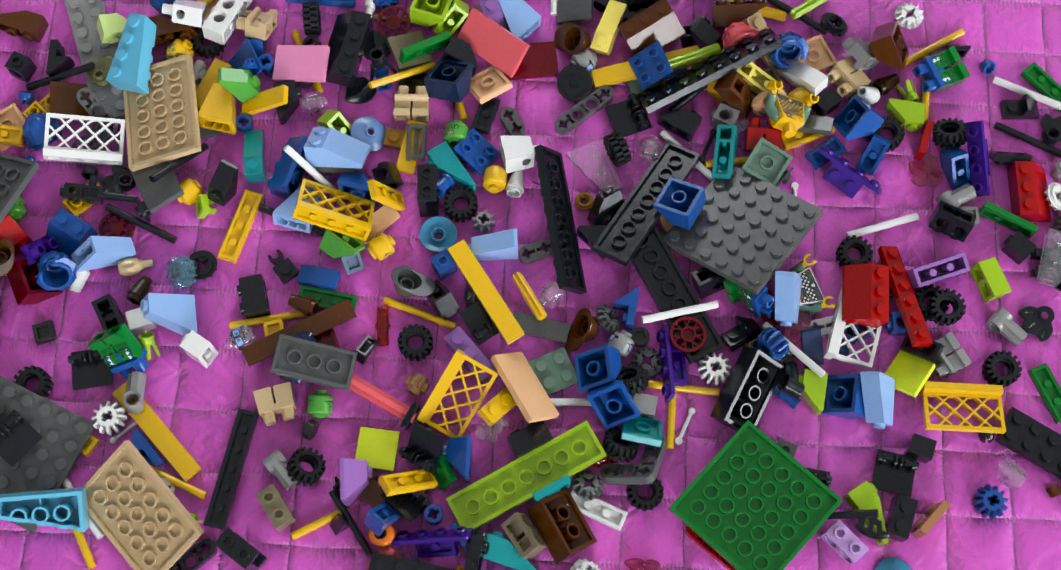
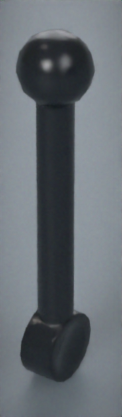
M715 129L710 131V137L701 155L700 162L702 164L705 161V155L712 139L716 136L717 131Z

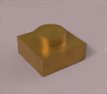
M387 128L383 147L401 150L405 131Z

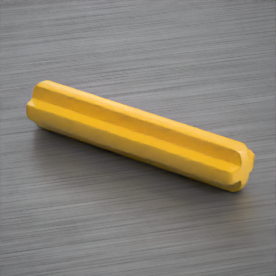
M520 272L513 274L512 279L536 319L541 321L546 318L547 313L523 274Z

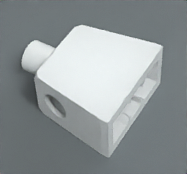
M175 0L173 5L163 3L162 14L172 16V22L202 27L206 14V2Z
M500 136V152L506 173L534 166V147L538 145H532L530 136Z

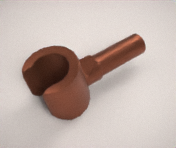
M1057 484L1046 488L1051 498L1061 495V490Z

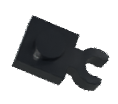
M277 249L279 257L273 259L271 255H268V259L272 264L276 265L272 269L285 285L297 277L299 271L289 258L283 260L282 252Z

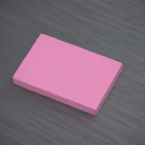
M277 45L272 80L274 82L295 80V82L325 83L330 47L328 45Z

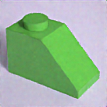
M223 67L218 69V82L242 103L260 94V79L249 70Z
M328 229L325 231L319 246L320 249L333 258L355 255L366 247L359 239Z

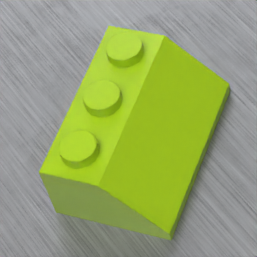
M413 0L409 8L410 22L424 27H430L443 22L453 0Z

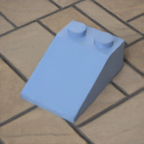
M323 126L313 127L304 145L305 159L312 167L362 169L371 149L367 143L333 128H325Z

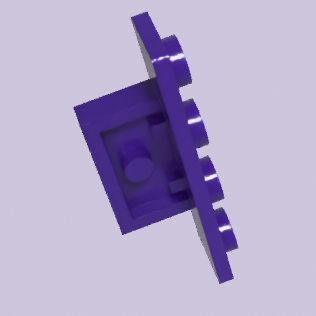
M966 122L971 185L976 190V197L990 195V165L988 144L984 133V122Z
M820 146L818 152L832 161V164L822 175V178L851 199H853L863 185L880 195L882 192L880 183L874 179L869 180L866 178V174L861 169L852 168L847 159L834 155L835 151L830 147Z
M664 324L657 332L656 339L660 347L658 358L661 360L660 376L663 378L662 395H664L665 402H670L675 396L674 386H686L688 384L685 355L677 348L670 347L668 324Z
M465 526L450 530L439 528L435 531L421 529L411 533L401 531L396 534L397 536L391 544L392 546L415 544L418 558L456 556L459 553L457 541L468 540L474 531L473 528H466Z

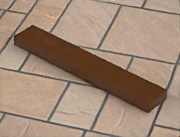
M349 299L242 347L241 350L250 367L274 356L279 333L295 337L297 332L302 333V330L313 333V337L356 318L357 315Z

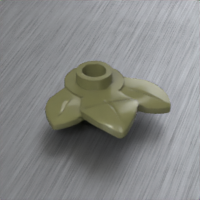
M111 55L101 56L97 62H93L95 69L86 72L97 86L102 87L109 83L106 81V77L113 61Z

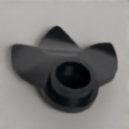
M1046 113L1041 119L1042 139L1048 144L1061 142V116L1053 119Z
M113 165V175L99 178L100 184L106 189L105 192L122 193L123 191H130L136 186L133 176L129 174L126 167L121 165Z
M1027 306L1018 312L1025 319L1021 328L1028 335L1037 333L1041 342L1046 341L1053 332L1051 323L1055 315L1050 307L1041 306L1036 308ZM1042 312H1046L1048 314L1047 319L1042 318Z

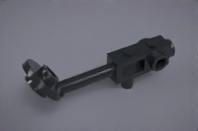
M90 175L89 185L65 182L64 185L60 186V196L71 202L83 201L88 204H103L104 199L134 202L137 204L135 209L139 217H144L147 223L151 221L149 215L152 213L148 210L145 201L141 202L139 197L130 194L105 192L104 187L96 186L97 176Z
M475 530L472 537L467 540L466 550L469 551L464 570H481L484 554L488 553L490 543L487 542V533Z

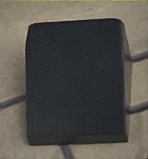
M963 44L946 45V49L955 46L960 57H965L971 48L970 45Z

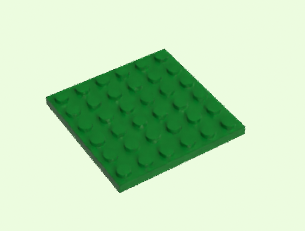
M747 420L669 507V510L736 570H784L840 505L843 499L752 422Z

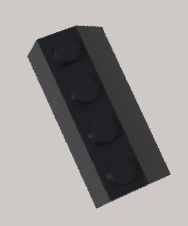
M352 10L337 15L328 43L330 53L326 82L353 88L372 28L371 14Z
M743 347L710 416L736 431L747 420L757 426L785 367L759 349Z

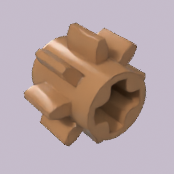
M415 373L414 376L408 375L405 381V385L408 386L406 391L416 397H419L421 393L426 395L429 389V384H427L428 378L419 373Z

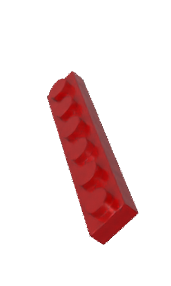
M880 246L877 251L882 265L889 266V284L912 347H930L933 341L899 250L895 246Z

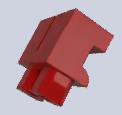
M750 118L748 128L745 129L746 135L743 151L752 152L761 137L781 149L782 130L774 128L769 119H767V128H760L761 118Z

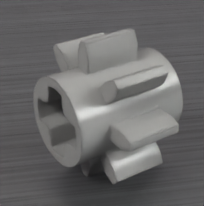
M487 210L481 213L477 211V217H472V222L475 223L473 225L474 230L479 229L480 234L486 231L490 233L491 226L495 227V222L491 221L494 219V214L489 215Z

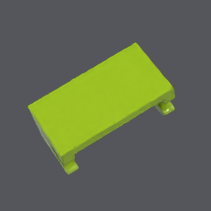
M996 257L980 261L970 268V273L985 303L1001 298L1012 291Z

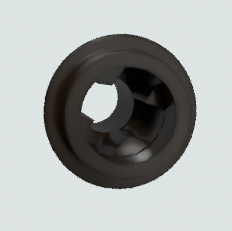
M894 73L876 79L872 87H876L879 90L880 96L886 95L900 82V78Z
M142 276L127 292L126 298L133 304L140 305L141 300L148 294L152 280L147 276Z

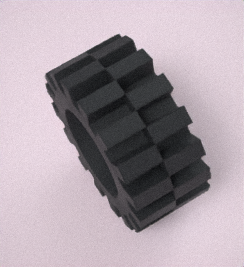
M303 2L302 16L305 35H321L319 3Z
M195 28L199 36L193 37L190 40L195 52L200 57L204 55L208 59L210 55L212 59L215 58L214 54L220 55L219 51L223 53V47L226 48V43L221 45L214 42L211 45L205 46L202 44L204 39L202 28Z
M883 116L882 118L885 121L873 135L876 134L882 137L880 134L882 129L891 131L893 138L888 140L891 144L886 152H889L890 149L894 151L904 139L905 132L903 131L905 128L904 126L900 127L902 124L900 121L896 123V118L891 120V116H888L886 119Z
M944 118L942 122L938 120L937 123H934L933 143L935 142L936 146L939 145L940 148L945 147V149H949V147L955 149V146L960 148L961 145H965L967 137L966 126L963 120L958 121V118L954 120L948 118L946 120Z
M620 131L604 136L603 144L605 145V150H607V155L615 167L631 161L632 156L628 149L629 146L626 144L627 141Z
M455 186L453 191L450 189L448 191L449 194L446 193L444 209L446 215H449L451 220L454 218L455 222H459V220L465 222V219L469 221L471 216L474 217L475 212L478 210L477 196L473 190L470 191L469 187L464 189V186H460V189H457V186ZM459 198L467 200V208L464 210L456 209L454 207L455 200Z
M853 235L851 238L850 236L846 237L838 246L835 254L837 255L836 261H840L839 266L869 263L873 257V249L870 250L871 244H866L868 240L862 241V237L856 238V235ZM848 249H858L861 253V258L858 260L851 259L847 254Z
M934 284L925 285L915 293L925 321L928 319L930 321L935 320L934 317L930 319L931 313H927L928 308L924 305L923 301L925 297H932L939 291L940 286L938 285L934 287ZM948 301L940 302V309L944 313L949 308L948 305L950 303Z
M948 288L936 292L927 303V307H929L927 313H931L930 319L934 317V323L940 322L941 326L945 324L950 326L960 320L966 312L964 311L966 305H963L965 299H960L962 296L960 293L956 295V290L950 292ZM948 301L953 306V312L951 314L942 312L940 302Z
M410 324L408 328L404 327L403 332L399 333L398 338L400 352L406 359L409 358L410 361H413V359L420 361L421 358L424 360L426 355L429 356L431 354L430 351L433 350V337L430 330L426 329L424 325L419 326L418 324H415V326ZM411 337H421L423 345L419 349L410 348L408 341Z
M1006 350L992 353L984 360L985 363L982 364V368H984L982 374H986L985 380L989 378L990 381L988 383L990 385L995 383V385H1003V388L1016 382L1021 376L1019 372L1022 371V367H1019L1021 362H1016L1015 360L1018 358L1016 355L1012 357V352L1006 353ZM1002 362L1008 367L1009 372L1006 376L997 373L995 370L996 363Z
M635 363L632 366L627 364L626 367L622 365V369L615 380H622L632 396H635V393H642L641 390L645 391L646 387H648L645 368L640 364L637 366Z
M30 365V368L27 366L23 367L24 371L20 369L18 371L20 375L14 376L16 381L12 382L26 388V383L29 379L38 378L40 385L32 392L42 397H49L48 391L53 389L50 386L53 385V381L50 380L52 379L51 376L38 366Z
M615 426L614 429L612 427L609 428V431L605 432L602 443L605 453L608 454L607 458H614V462L620 460V463H624V460L626 462H630V459L634 460L640 443L621 439L622 426L621 429L618 426Z
M306 447L297 449L287 463L286 471H289L287 473L288 477L293 476L291 480L293 482L297 480V485L299 486L301 482L303 487H307L308 483L309 486H313L314 483L316 484L326 469V466H324L326 461L322 460L324 456L322 454L318 456V450L312 452L313 448L311 447L306 450ZM299 463H309L312 466L313 471L308 472L303 470L300 467Z
M656 478L654 482L647 484L653 491V495L649 499L639 497L637 489L640 485H628L626 494L628 495V501L630 500L631 502L630 504L634 505L635 509H642V511L652 510L654 507H657L664 495V487L661 485V480Z

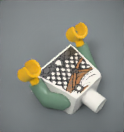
M806 254L803 258L804 262L800 261L789 270V272H796L802 278L799 313L807 315L821 312L826 307L829 309L836 307V304L828 305V301L834 298L832 296L824 298L811 268H807L808 265L813 266L817 262L816 260H813L811 263L808 262V258L813 254Z

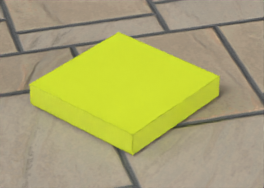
M900 350L884 374L895 379V390L916 398L936 366L930 361Z
M360 427L355 459L367 460L369 466H372L375 470L394 472L400 432Z

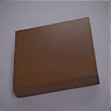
M50 81V113L89 116L76 97L79 89L88 88L87 84ZM83 92L81 100H86L89 103V93Z

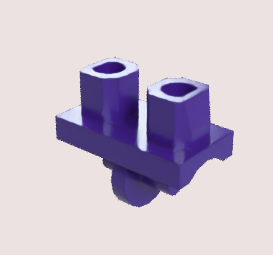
M46 235L20 247V249L24 252L23 255L27 258V263L31 265L39 261L43 254L51 250L55 251L59 245L54 237L49 238Z

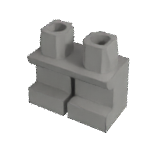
M849 37L842 44L847 50L844 55L855 58L857 62L853 66L858 71L872 69L879 61L869 51L868 45L870 41H863L860 37L854 39Z
M952 332L935 341L945 346L937 361L938 366L933 371L936 378L948 377L972 363L963 348L957 350L961 345Z

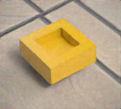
M282 318L263 322L265 337L284 329Z

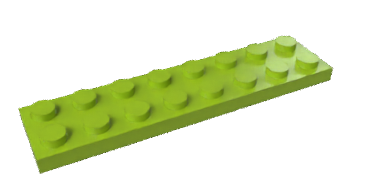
M586 420L449 496L446 500L459 525L473 528L474 531L532 498V494L566 475L571 477L605 458L607 454Z

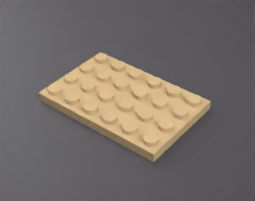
M189 53L150 65L149 72L151 73V78L148 80L147 85L149 95L123 90L128 166L132 172L202 151L193 58Z
M130 440L124 441L83 486L86 487L88 514L133 570H169L205 532Z

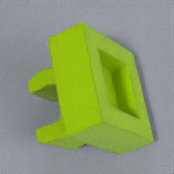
M200 194L195 201L197 219H205L208 214L212 215L217 211V208L209 206L215 202L208 199V194Z

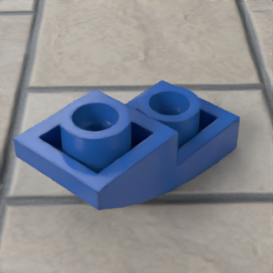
M301 265L296 282L299 285L336 290L341 272L319 266Z

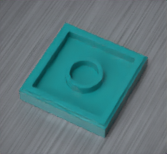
M638 416L622 423L621 439L661 447L662 421L644 416Z
M569 475L533 493L531 499L533 504L569 488L572 481Z

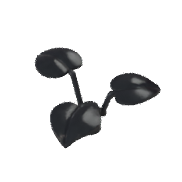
M374 29L369 34L363 54L367 60L372 62L370 65V80L368 81L365 77H356L353 88H346L345 100L347 102L362 104L374 98L377 90L376 88L371 89L369 87V82L374 79V68L382 69L387 65L394 74L398 73L389 63V60L386 59V56L391 53L386 42L387 37H384ZM423 72L401 79L398 85L409 86V94L416 93V86L426 87L424 79L427 74Z

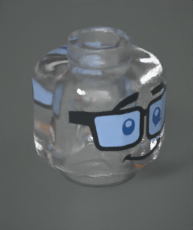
M246 325L230 330L229 338L226 339L229 349H234L237 353H243L241 348L257 341L252 327L248 328Z

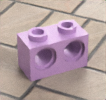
M840 519L833 522L820 536L849 566L855 564L869 550Z

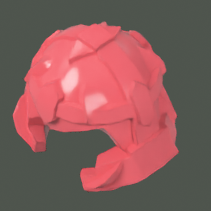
M742 21L732 23L728 28H725L723 34L724 51L730 46L740 44L746 38L756 37L759 30L752 29Z

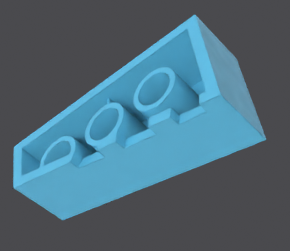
M129 14L106 81L119 90L149 95L147 85L148 80L151 78L149 69L150 63L153 61L151 52L155 45L157 25L146 15Z
M86 487L0 494V520L26 522L40 526L46 525L85 532L89 528Z

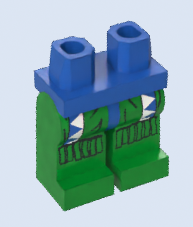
M955 46L925 58L913 69L916 77L922 76L924 82L921 83L923 91H931L932 94L960 84L971 76L964 63H958L962 59Z
M728 279L723 281L729 302L735 304L739 301L747 306L748 310L758 318L762 314L771 318L775 313V306L772 305L774 297L768 293L767 286H764L759 294L755 295Z
M125 323L96 333L88 344L92 351L97 350L101 354L106 365L111 367L110 371L113 374L120 372L124 378L128 377V373L135 371L133 366L139 372L145 371L149 366V363L144 358L148 353L147 350L142 348Z

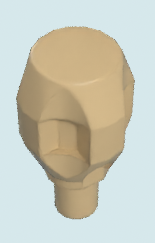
M133 257L124 258L117 262L119 275H135L144 270V268L153 267L152 259L142 261V259Z

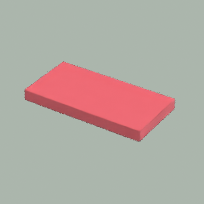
M476 8L471 9L457 37L470 44L473 52L509 77H514L530 47L529 44Z

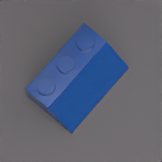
M308 137L289 138L287 144L283 145V148L289 145L305 159L304 145ZM282 148V156L280 160H277L274 175L270 176L267 186L271 194L287 199L297 190L305 170Z

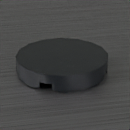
M581 65L565 67L558 75V91L565 99L570 101H580L586 98L593 88V77L590 71Z

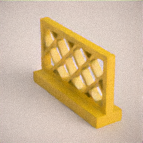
M303 178L292 218L366 242L372 228L371 222L375 202ZM305 186L313 188L314 192L309 193ZM324 193L331 194L333 198L327 199ZM318 195L322 201L316 202L313 197ZM308 199L310 203L304 202L302 200ZM342 199L349 200L351 204L345 205ZM337 202L340 207L335 209L331 203ZM360 205H364L370 208L369 210L364 211L360 207ZM355 208L358 213L353 215L349 209Z
M457 349L417 420L427 423L451 438L462 437L499 373ZM465 360L473 364L474 372L463 374L462 364ZM459 369H460L461 375L456 376V374L458 373V371H459ZM486 371L493 375L489 382L480 383L478 373ZM475 374L478 385L467 387L465 376ZM462 378L464 388L454 391L452 381ZM449 386H450L451 392L446 393V391L448 390V388H449ZM479 388L480 398L471 401L468 390ZM465 391L468 402L457 404L455 393ZM452 395L454 405L444 408L442 398ZM469 405L470 415L461 418L458 407ZM455 408L458 419L447 421L445 410ZM442 411L444 422L437 424L430 420L434 413ZM459 422L461 430L458 435L450 432L448 424Z
M926 381L919 392V396L922 397L925 430L1005 434L1006 426L1001 397L1004 393L1003 385ZM927 397L935 398L939 404L934 408L928 403ZM954 399L959 405L953 409L945 401ZM967 400H974L979 406L973 410L965 402ZM987 401H996L997 409L993 411L985 403ZM941 405L951 412L946 418L937 411ZM961 406L970 413L966 419L957 412ZM981 407L990 414L986 419H983L976 413ZM934 414L942 422L930 424V416ZM954 415L961 423L953 425L948 419ZM974 416L981 424L973 426L967 420ZM993 417L999 422V427H993L987 421Z

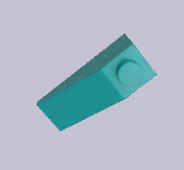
M717 124L712 169L713 179H731L739 140V131L736 125Z
M263 129L245 131L243 165L244 176L248 183L267 182Z
M446 141L427 151L428 159L426 162L427 164H436L437 174L446 173L453 178L455 184L464 186L465 189L469 187L470 191L476 192V183Z
M494 530L492 534H487V542L490 543L488 553L484 554V559L517 570H537L527 559L521 557L515 546L508 539L504 538L505 534Z

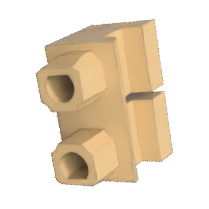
M258 6L253 11L245 9L242 17H238L236 20V28L244 30L247 37L266 41L277 27L278 10L270 9L267 13H264Z
M849 56L836 63L827 74L828 82L835 83L838 87L837 93L841 97L846 96L848 99L855 93L857 94L860 86H868L871 82L862 70L857 71L853 66L855 62Z
M409 86L398 87V92L395 94L393 112L395 121L411 120V114L414 121H430L429 96L425 86H416V94H409Z
M290 382L272 386L273 390L271 387L253 391L258 413L263 418L266 426L276 424L275 414L282 413L284 421L295 419L294 409H297L293 386Z

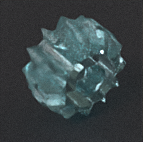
M178 256L167 262L168 268L165 269L167 271L166 278H169V284L173 285L174 288L191 287L192 283L196 282L194 277L197 276L195 272L197 267L194 266V260L186 256Z

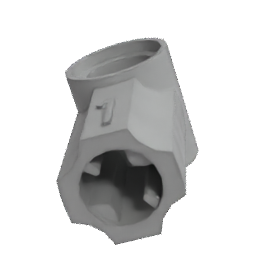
M967 183L953 191L948 190L942 193L935 200L938 204L941 200L959 208L976 197V190Z
M999 308L986 322L993 332L1002 334L1015 347L1028 335L1013 321L1012 315L1004 308Z
M139 371L128 373L126 393L123 396V402L131 414H139L145 407L143 400L147 375ZM133 400H138L135 404H130Z
M278 448L262 460L266 468L272 475L276 476L286 490L297 485V480L294 482L291 480L293 476L288 477L287 473L289 471H286L288 461Z

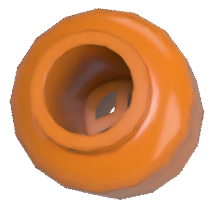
M390 524L378 537L369 529V540L377 547L387 548L392 545L391 542L396 538L397 531L394 525Z

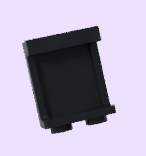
M436 164L417 165V202L420 217L439 216V197H437V181L439 179H437Z
M226 528L213 543L245 570H259L268 559L230 528Z

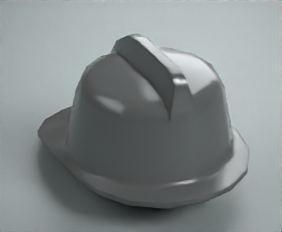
M398 266L391 273L394 289L403 297H426L435 290V283L431 278L408 266Z

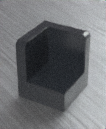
M915 433L912 435L910 446L904 452V455L927 463L933 458L937 441Z

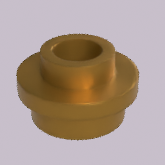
M587 192L579 193L575 197L576 207L583 211L589 210L593 205V197ZM586 200L587 204H582L581 201Z

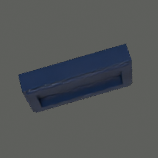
M814 327L800 330L802 352L818 366L824 365L821 329Z

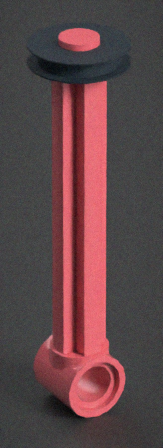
M352 375L349 390L403 420L401 428L405 426V430H407L418 416L421 405L416 406V402H414L410 407L360 377Z

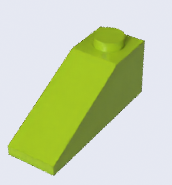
M866 480L843 496L853 511L878 509L879 517L877 519L882 521V529L886 532L880 497L872 483ZM866 518L864 525L867 529L869 525L868 518ZM876 525L873 527V532L877 533ZM888 538L875 539V541L881 547L888 543Z

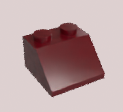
M16 260L13 263L12 269L7 273L18 305L37 304L63 293L60 290L46 291L36 283L37 279L34 276L38 275L37 264L39 261L29 265L27 260Z

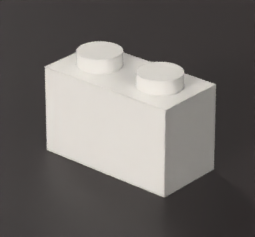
M193 330L183 336L179 345L189 357L206 369L219 354L209 341Z

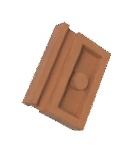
M945 499L937 504L933 502L926 509L928 514L924 519L920 517L913 525L915 529L912 534L917 539L926 535L951 504Z

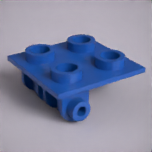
M246 39L229 60L232 68L249 70L256 76L263 69L249 39Z
M659 40L628 59L642 90H645L662 78L668 80L672 77L673 70Z
M474 128L467 133L466 139H462L452 150L457 157L464 159L463 163L464 161L468 162L466 166L470 164L469 168L478 175L482 174L500 153Z

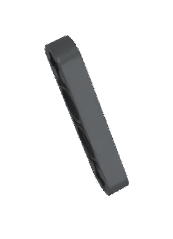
M607 85L599 87L557 118L555 121L556 133L559 135L570 133L609 104L613 99V89ZM602 92L605 93V94H606V93H609V94H608V97H607V96H603V97L601 98ZM592 101L596 104V107L590 109L586 106V103ZM574 112H580L582 114V117L580 119H575L572 117V114ZM560 123L563 125L566 124V128H560Z

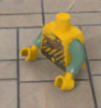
M772 80L768 83L770 94L768 93L767 100L764 103L765 112L774 128L784 131L785 137H793L796 131L804 126L812 110L810 107L819 101V96H814L812 99L813 93L807 94L804 97L806 103L804 105L802 101L777 93L776 91L783 88V82Z

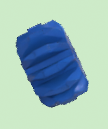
M775 327L764 329L756 338L757 346L761 351L775 361L783 358L789 350V343L785 336L781 334V331H777Z
M987 484L984 488L979 487L977 489L978 493L973 494L976 501H973L972 505L978 506L975 512L982 511L983 518L989 516L990 519H995L996 516H1002L1003 511L1008 508L1004 504L1008 502V499L1002 497L1005 491L998 492V486L996 485L991 487L990 484Z

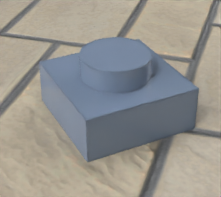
M360 252L355 255L340 257L346 275L365 269Z

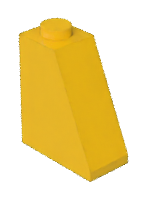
M214 82L198 112L201 128L236 134L235 96L220 83Z

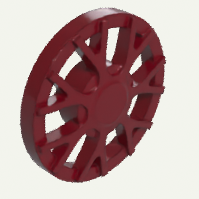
M388 6L377 17L378 30L387 38L392 37L389 36L391 30H395V36H397V34H407L411 26L408 13L399 6ZM393 9L394 15L389 16L387 10ZM399 10L404 12L400 18L396 16ZM382 15L387 17L386 22L380 21ZM407 19L408 24L401 25V20ZM387 25L389 29L383 32L381 27ZM400 27H402L405 30L402 34H400L397 30Z
M112 213L107 214L99 224L100 236H104L103 234L107 231L110 232L108 236L121 237L124 232L128 234L127 237L132 238L134 235L135 225L131 223V228L125 229V224H130V222L126 220L121 222L118 216L112 222L110 218L116 216ZM105 222L110 223L108 228L103 227Z
M690 316L677 319L672 324L669 332L670 340L674 347L686 353L699 350L705 343L707 336L704 325L698 319ZM681 321L685 325V327L682 329L678 325V323ZM689 321L695 322L694 328L688 326ZM701 328L703 334L696 335L695 330ZM673 330L679 331L680 336L673 335ZM697 338L702 342L698 345L693 340ZM678 339L683 341V344L680 346L676 343ZM686 343H691L692 348L687 349Z

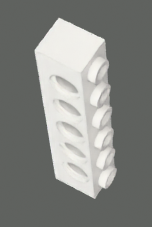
M219 0L216 6L212 7L208 18L202 22L201 28L204 38L225 45L236 28L237 18L242 17L243 11L249 8L253 0Z

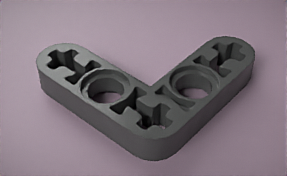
M88 88L79 89L76 94L77 100L90 116L96 117L93 114V109L96 106H100L103 108V114L100 117L105 118L108 114V118H114L94 92ZM83 92H85L86 94L90 93L89 99L92 102H94L95 99L97 101L96 103L92 104L89 107V109L87 108V106L90 105L88 101L81 100V98L83 97ZM96 122L97 125L91 129L93 132H98L103 128L99 122ZM119 124L113 126L114 130L111 131L113 135L118 132ZM104 130L100 133V140L104 143L111 138V135ZM88 131L80 138L82 140L86 138L87 140L90 138L91 133ZM77 139L71 145V148H77L76 146L82 143ZM89 142L92 145L91 150H95L101 145L99 142Z
M662 437L661 447L646 444L639 464H610L604 466L600 470L603 482L608 485H647L654 482L667 450L664 438ZM651 458H656L654 461L647 462ZM632 472L631 475L624 477L625 474Z

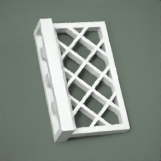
M46 112L43 159L122 166L125 119ZM50 118L60 119L63 124L54 130L50 125ZM73 120H79L83 125L76 132L68 125ZM92 122H99L103 128L94 133L88 126ZM112 124H121V131L116 135H113L108 129ZM66 126L73 134L64 140L58 132ZM86 128L93 136L84 142L77 134ZM104 130L112 137L105 143L97 137ZM54 135L62 141L57 147L48 146L49 139ZM73 137H76L82 143L77 148H71L67 144ZM94 138L102 145L97 150H91L87 146ZM115 140L120 145L119 152L110 151L107 145Z
M842 287L823 358L829 360L834 358L871 370L882 326L877 329L865 326L867 331L859 334L853 323L846 325V322H842ZM851 327L856 336L848 340L844 330ZM870 332L874 340L872 344L867 346L861 336ZM858 339L863 348L855 352L850 342ZM847 345L852 354L848 356L839 354L840 347ZM865 350L869 356L868 363L861 361L857 354Z

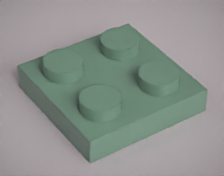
M761 137L741 170L756 179L775 186L793 156Z
M564 347L528 361L548 396L577 384L576 372Z

